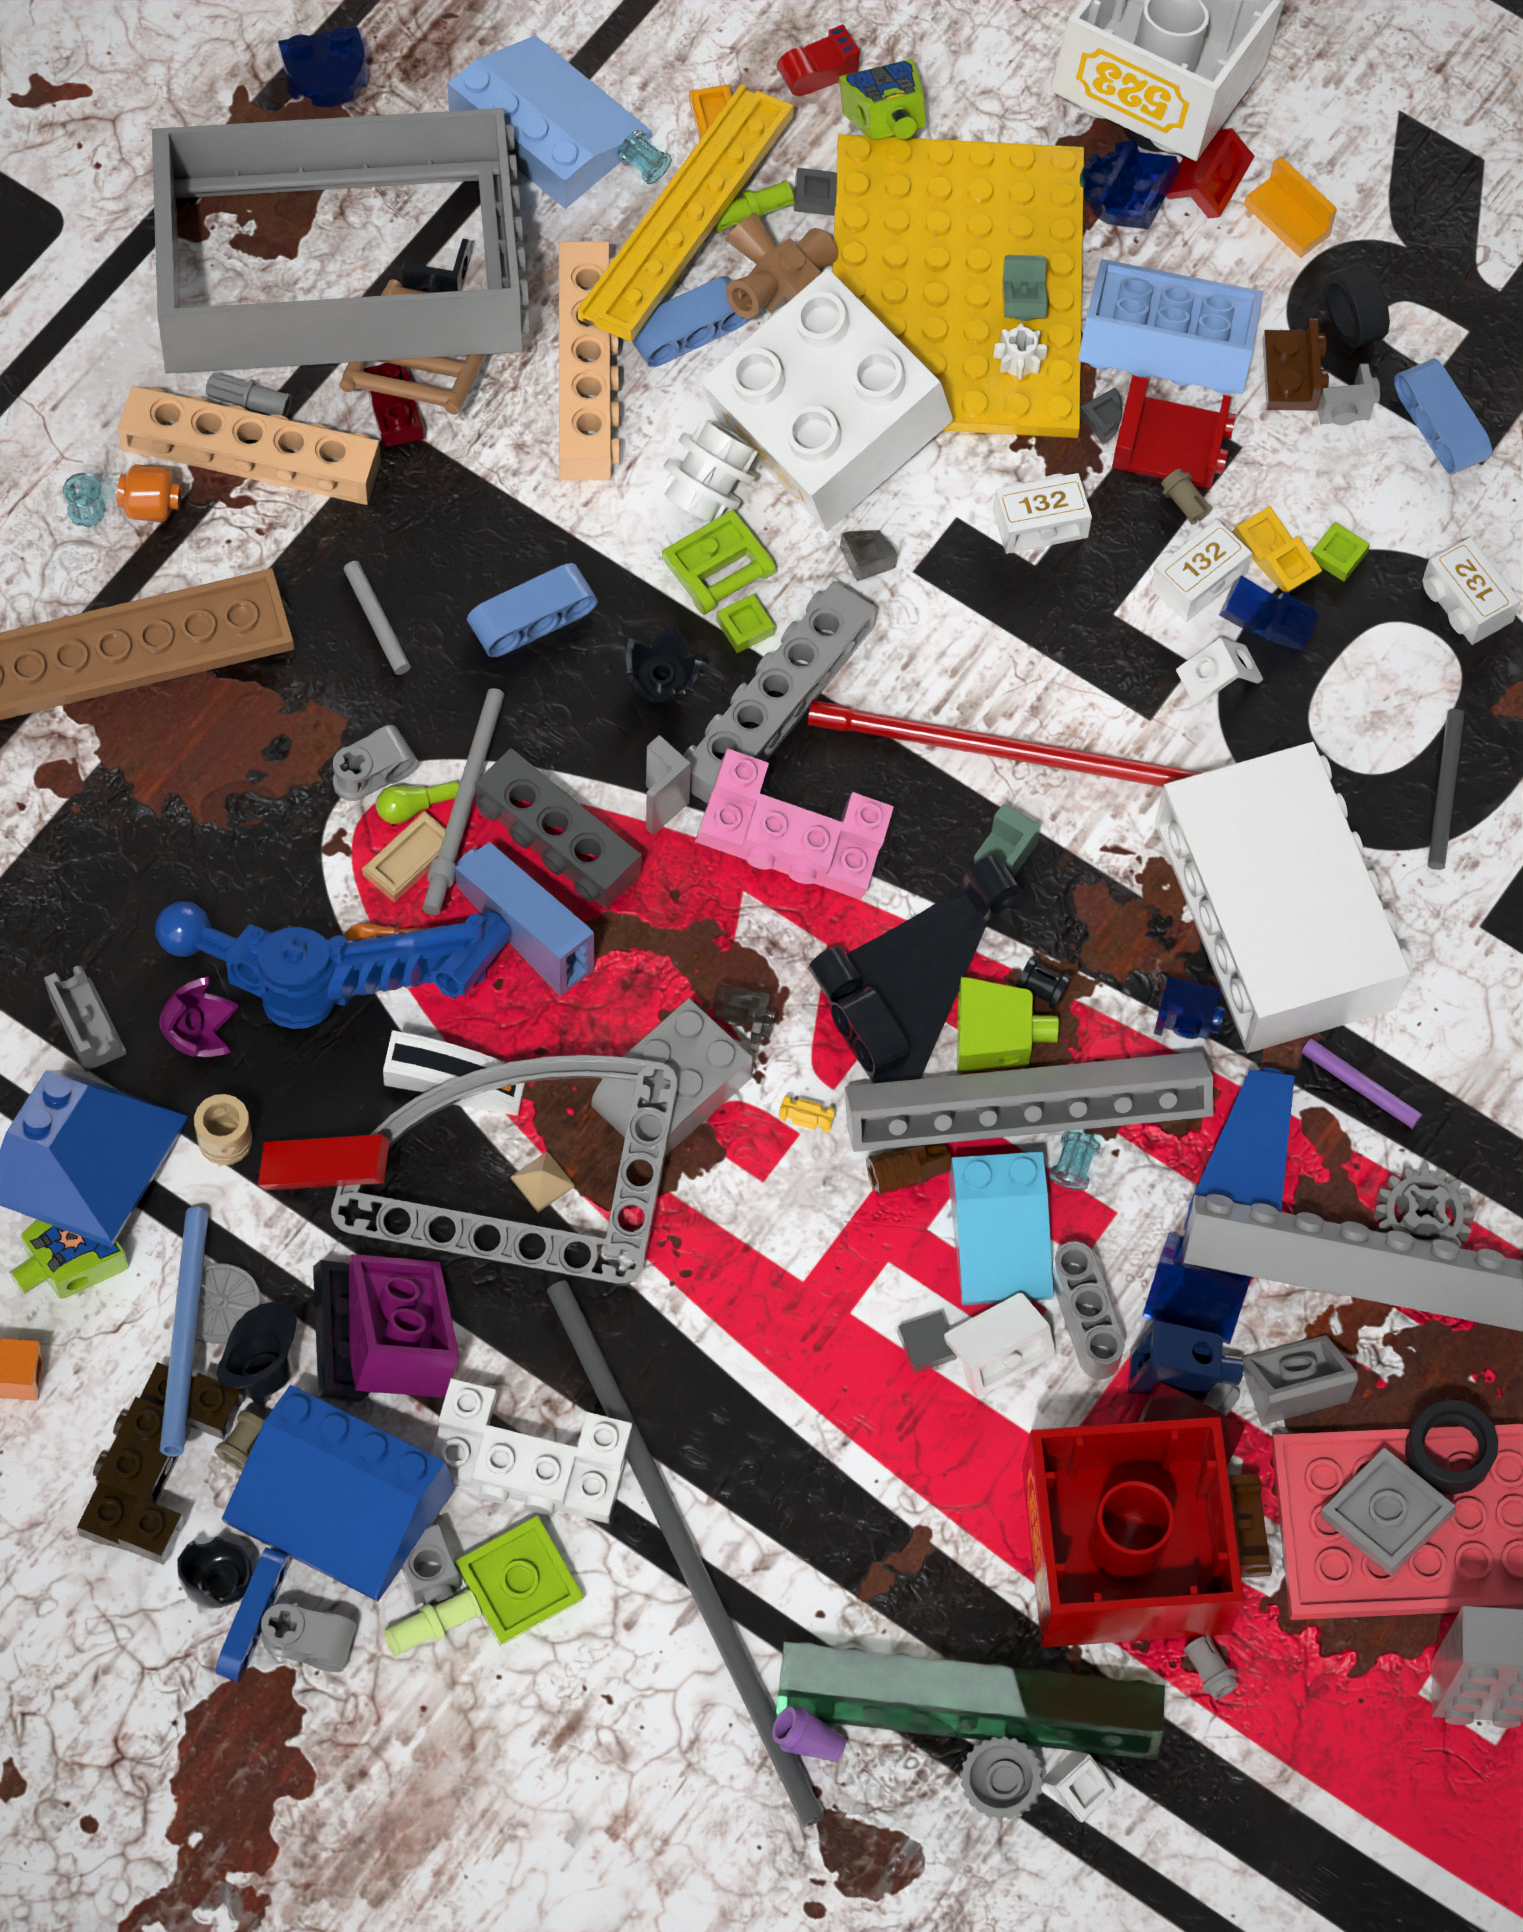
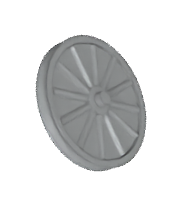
M223 1263L203 1267L196 1328L197 1339L213 1344L227 1343L236 1322L247 1311L261 1304L259 1288L255 1280L245 1270Z

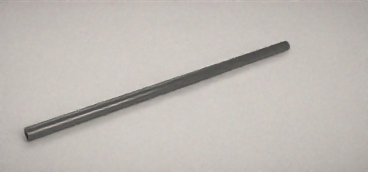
M566 1280L559 1281L547 1289L551 1302L606 1416L632 1423L633 1432L626 1458L803 1827L812 1826L824 1819L825 1815L796 1755L782 1751L779 1744L773 1740L772 1730L777 1718L776 1713Z

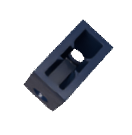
M1154 1320L1130 1349L1128 1393L1150 1395L1154 1385L1161 1382L1195 1399H1202L1217 1383L1238 1386L1243 1375V1359L1222 1355L1223 1339L1219 1334Z

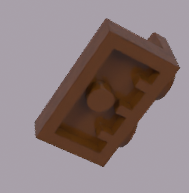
M1309 318L1306 330H1264L1262 341L1267 410L1317 411L1322 390L1329 386L1328 369H1321V358H1325L1326 334L1319 333L1318 318Z

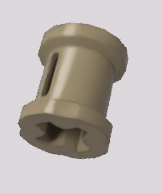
M245 1410L240 1411L237 1421L239 1423L226 1442L219 1443L214 1450L220 1459L241 1472L264 1423L263 1419Z

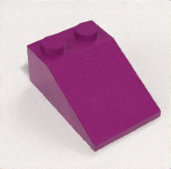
M350 1255V1363L356 1391L446 1397L450 1379L454 1376L460 1356L440 1262Z

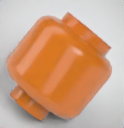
M135 464L129 468L127 474H120L117 506L124 508L125 515L132 520L165 522L170 515L171 509L179 510L182 486L181 484L174 483L173 474L168 468Z

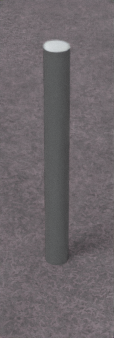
M1450 709L1447 711L1428 857V867L1434 870H1442L1446 864L1465 715L1460 709Z

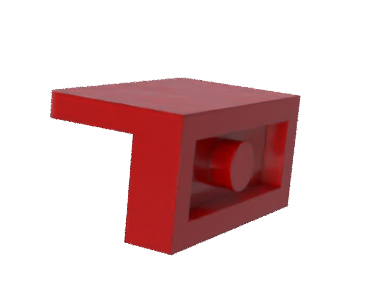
M1233 128L1219 130L1197 161L1186 156L1182 158L1163 194L1167 199L1190 196L1208 219L1220 217L1255 156Z

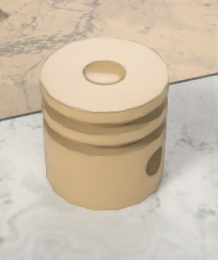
M220 1094L205 1099L198 1106L194 1115V1126L202 1155L210 1162L218 1165H232L241 1161L249 1153L252 1146L249 1114L244 1103L234 1096Z

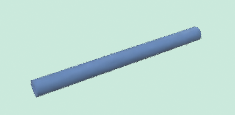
M201 1207L188 1208L185 1213L160 1441V1452L172 1457L179 1456L184 1451L209 1215L208 1211Z

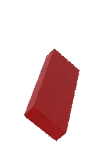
M379 1134L264 1142L258 1186L264 1190L384 1183L390 1140Z

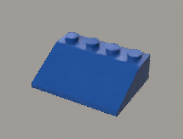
M289 1385L261 1427L222 1516V1520L229 1526L379 1602L424 1531L429 1528L454 1491L455 1485L445 1461Z

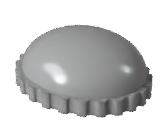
M1006 1736L1000 1739L992 1737L989 1741L983 1740L981 1745H975L973 1747L974 1750L967 1754V1760L962 1763L963 1771L960 1772L962 1777L961 1786L964 1788L963 1794L966 1798H969V1804L976 1807L979 1813H985L989 1818L996 1817L998 1820H1002V1818L1012 1819L1013 1816L1020 1817L1024 1811L1031 1810V1805L1036 1804L1038 1795L1042 1794L1041 1786L1044 1784L1042 1779L1044 1771L1040 1767V1760L1035 1758V1752L1031 1749L1029 1750L1025 1743H1019L1015 1738L1010 1740Z

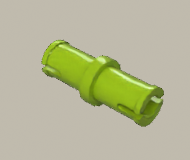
M783 180L781 183L754 193L752 190L742 192V197L732 201L714 226L715 231L720 233L723 230L734 227L754 212L762 220L761 216L788 206H794V196L787 180Z

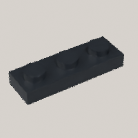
M320 1260L313 1266L318 1397L361 1402L369 1396V1392L355 1390L350 1363L349 1263Z

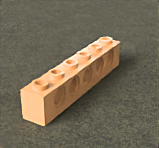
M559 242L560 481L611 480V464H619V438H611L610 427H619V402H610V391H618V365H610V355H618V337L594 325H582L583 323L594 324V322L587 319L584 322L578 320L577 311L580 304L591 291L582 288H593L614 259L609 258V242ZM587 358H591V359H594L595 361L585 362V361H582V360H583V359H587ZM587 394H591V395H594V396H596V397H594V398H584V397H582V396H583V395H587ZM594 431L596 434L585 435L582 432Z
M132 385L117 428L121 450L364 505H368L381 464L379 440L372 439L366 434H348L331 430L322 424L314 423L308 425L294 422L278 414L268 416L254 413L238 405L227 407L209 403L197 396L183 397L169 394L157 387L142 388ZM168 421L176 422L172 425H162ZM209 430L217 431L216 433L210 435L203 434L204 432ZM247 440H258V442L253 444L244 443ZM289 449H298V450H299L298 452H295V453H287V452H285L286 450H289ZM330 458H339V459H341V460H339V461H337V462H327V461H326V460H328V459H330Z

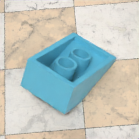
M1043 1152L952 1157L948 1180L962 1306L1001 1303L1018 1293H1023L1029 1301L1053 1300L1048 1192Z

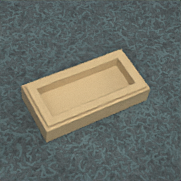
M424 811L362 868L363 876L395 903L429 871L432 860L438 858L446 829Z

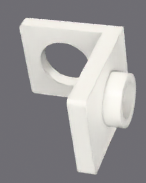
M1222 637L1215 640L1176 669L1192 703L1195 705L1202 704L1237 678L1254 683H1260L1263 680L1246 645ZM1238 656H1240V658L1243 660L1246 667L1241 663Z

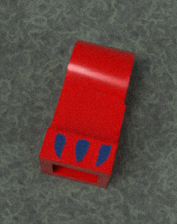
M842 24L830 29L826 38L806 45L805 48L797 47L789 50L780 57L776 67L791 93L795 96H803L839 83V76L858 72L860 51Z

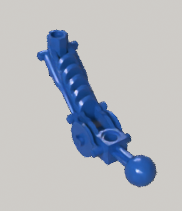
M177 901L168 905L159 913L155 923V936L161 948L173 956L189 957L202 951L226 961L230 984L262 997L263 1010L268 1018L277 1025L299 1029L319 1024L329 1016L334 1004L346 1005L357 994L362 996L378 991L386 992L397 990L401 987L410 988L434 983L444 995L454 999L459 995L464 996L474 983H481L486 979V968L511 938V929L499 914L486 910L482 914L472 913L465 923L418 929L409 933H394L386 937H370L362 941H347L344 936L340 935L326 940L314 930L302 927L284 928L270 933L252 924H249L238 938H235L212 928L205 910L197 904Z

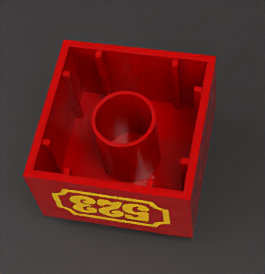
M1221 1417L1031 1430L1022 1464L1041 1647L1229 1635L1244 1602Z

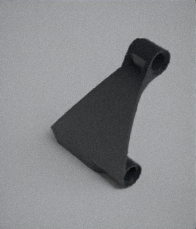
M989 855L976 862L967 871L961 883L949 895L899 926L848 953H845L842 947L836 946L820 953L810 962L808 969L831 1003V1016L838 1031L873 1084L921 1079L959 992L961 977H965L988 921L1014 904L1022 895L1020 886L999 855Z

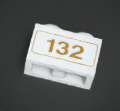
M1079 473L1070 475L1053 474L1044 480L1029 483L1012 482L996 489L993 513L1006 554L1088 538L1092 515Z
M1216 519L1206 528L1199 526L1194 529L1185 539L1182 547L1174 553L1167 551L1156 561L1153 566L1154 575L1151 590L1185 622H1188L1248 573L1253 552Z
M1471 537L1428 561L1422 580L1427 595L1434 602H1439L1448 614L1453 629L1457 633L1463 634L1471 645L1514 621L1521 602Z

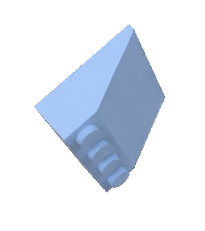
M536 35L476 59L447 83L449 111L504 108L505 125H513L515 150H508V155H516L517 169L564 209L570 206L652 136V131Z
M1101 259L1086 317L1078 361L1088 363L1097 369L1114 368L1129 371L1131 374L1139 377L1153 376L1168 379L1182 386L1193 384L1208 387L1221 394H1243L1264 291Z

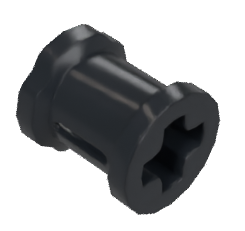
M1032 956L1025 965L1016 987L1031 991L1034 996L1048 1002L1049 1008L1056 1011L1069 989L1073 975L1067 972L1061 975L1039 964V959Z

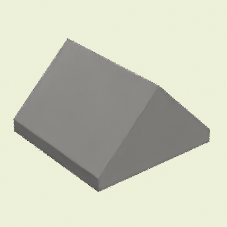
M1327 1335L1242 1357L1244 1364L1243 1375L1261 1426L1347 1403L1358 1382L1357 1371Z

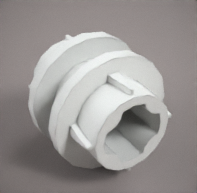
M702 420L694 435L684 432L678 440L689 450L684 461L681 463L668 458L664 463L663 467L670 475L661 490L665 492L664 495L681 508L705 521L712 522L721 516L726 507L733 510L738 508L741 501L730 490L737 479L748 484L754 481L756 475L749 467L758 452L755 451V447L731 430L714 421L707 420L706 422Z

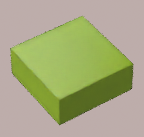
M1334 522L1312 549L1311 555L1320 567L1345 582L1368 553L1370 544Z
M754 594L716 612L717 623L737 653L775 635L774 624Z

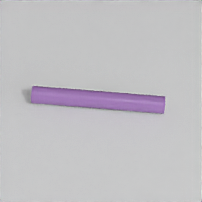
M1312 1038L1304 1046L1301 1052L1303 1055L1411 1129H1414L1423 1114Z

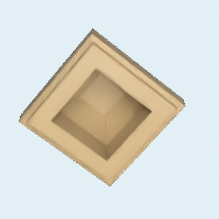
M545 1152L511 1176L513 1183L537 1213L574 1188L572 1181L548 1152Z

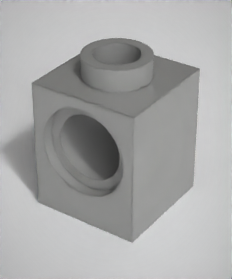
M439 1525L427 1528L401 1569L415 1605L426 1602L433 1606L451 1598L454 1595L453 1591L460 1589L458 1573ZM425 1562H435L441 1566V1570L432 1577H422L416 1572L417 1568Z

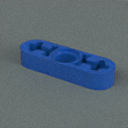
M268 1547L262 1552L221 1649L216 1665V1675L236 1682L242 1680L262 1634V1617L274 1605L286 1576L290 1561L289 1555Z

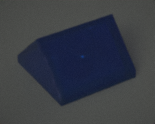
M1169 1232L1142 1316L1156 1321L1219 1334L1223 1339V1343L1230 1344L1251 1276L1183 1263L1182 1244L1184 1237Z

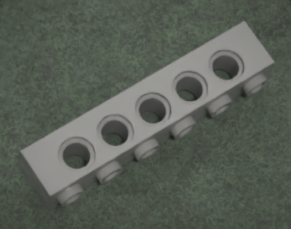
M834 580L824 593L819 590L814 594L807 605L806 615L799 623L793 621L787 627L781 638L782 644L774 654L768 652L763 656L756 668V676L749 684L744 682L737 688L731 698L729 709L723 716L721 714L715 715L706 728V737L697 747L691 745L684 753L683 757L691 763L690 793L708 803L721 760L715 756L725 753L727 748L765 762L810 708L811 701L819 697L874 629L875 606ZM830 630L834 634L824 636L817 633V631ZM803 660L808 662L809 665L801 667L792 664V662ZM770 691H779L784 695L776 698L771 697L766 693ZM745 722H754L759 726L753 729H748L741 726V724Z

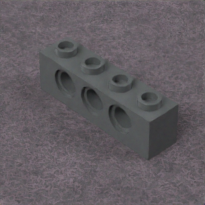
M512 748L475 782L476 806L481 814L492 822L498 820L508 829L512 839L521 847H531L541 856L542 862L552 873L556 875L562 873L573 882L574 888L585 900L589 902L595 900L606 909L641 875L642 855ZM518 801H528L532 804L530 807L523 809L513 806ZM558 827L565 832L560 835H550L545 831L549 828ZM584 854H592L597 859L592 862H583L578 857Z

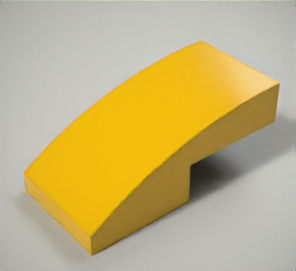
M1271 506L1239 524L1232 531L1253 552L1251 558L1259 568L1286 594L1322 572V569L1301 538L1297 536L1292 539Z

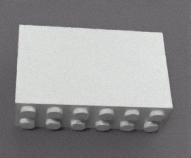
M1314 741L1164 784L1155 819L1156 828L1247 1054L1396 1010L1405 991L1409 976L1412 973V962L1409 953L1405 948L1399 947L1394 935L1396 933V925L1393 915L1389 909H1383L1378 897L1380 888L1377 877L1373 870L1367 871L1362 859L1364 850L1360 836L1356 831L1351 832L1347 823L1348 813L1345 800L1340 793L1335 794L1331 785L1332 774L1329 762L1324 755L1319 756Z

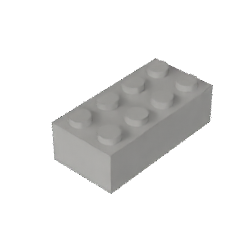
M1462 1606L1431 1662L1432 1717L1445 1718L1446 1723L1453 1725L1471 1724L1475 1719L1491 1720L1494 1726L1501 1728L1521 1726V1722H1523V1610Z

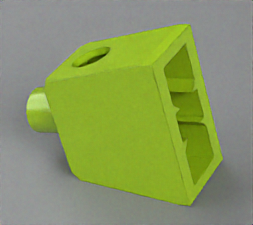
M961 977L958 992L957 1073L965 1074L1029 1065L1032 1042L1057 1043L1058 1016L1032 1015L1033 994L1027 989Z

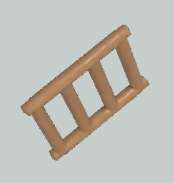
M392 279L389 280L381 296L428 292L404 288L399 281ZM486 354L467 355L464 362L444 357L379 360L380 362L456 377L451 390L363 372L368 361L349 362L339 386L345 392H352L354 388L444 406L448 413L456 415L468 396Z

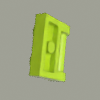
M733 509L662 550V560L691 596L695 607L703 615L714 610L717 602L760 577L767 579L776 573V567L771 557ZM745 555L751 560L750 564L709 588H706L702 583V580Z

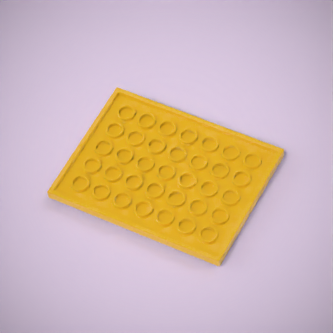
M838 134L837 193L833 239L838 255L837 260L833 262L832 273L941 382L953 421L942 431L1078 438L1080 429L1081 362L1078 361L1081 348L1084 147L921 138L899 139L897 137L872 140L864 135ZM1006 255L1045 256L1046 318L1021 321L1015 318L1004 317L1002 280L1004 257ZM1019 324H1023L1024 327L1031 329L1033 332L1039 330L1040 338L1038 344L1047 346L1046 359L1040 360L1039 373L1030 372L1022 376L1021 379L1008 372L1001 373L1002 359L993 358L994 346L1000 343L1001 331L1003 329L1010 331L1018 327Z

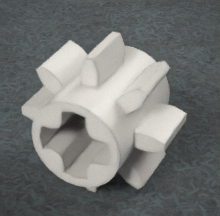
M1019 324L1018 327L1010 331L1005 329L1001 331L1000 343L995 344L993 358L1002 359L1001 373L1008 372L1013 376H1017L1018 379H1021L1022 376L1030 372L1039 373L1040 360L1046 359L1047 346L1038 344L1040 338L1039 330L1033 332L1031 329L1024 327L1023 324Z

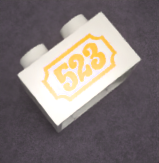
M1082 0L1067 21L1050 91L1078 104L1090 116L1102 119L1107 118L1150 139L1156 147L1163 151L1180 153L1197 161L1266 65L1285 0Z
M828 268L700 380L719 422L725 428L739 435L755 447V451L758 452L755 459L826 532L953 421L941 382Z

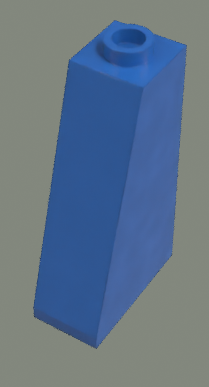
M1275 1068L1249 1070L1194 1195L1206 1197L1210 1194H1218L1230 1198L1233 1203L1252 1206L1255 1203H1263L1273 1206L1281 1212L1295 1076L1283 1074L1282 1071ZM1194 1195L1188 1207L1183 1230L1187 1228Z

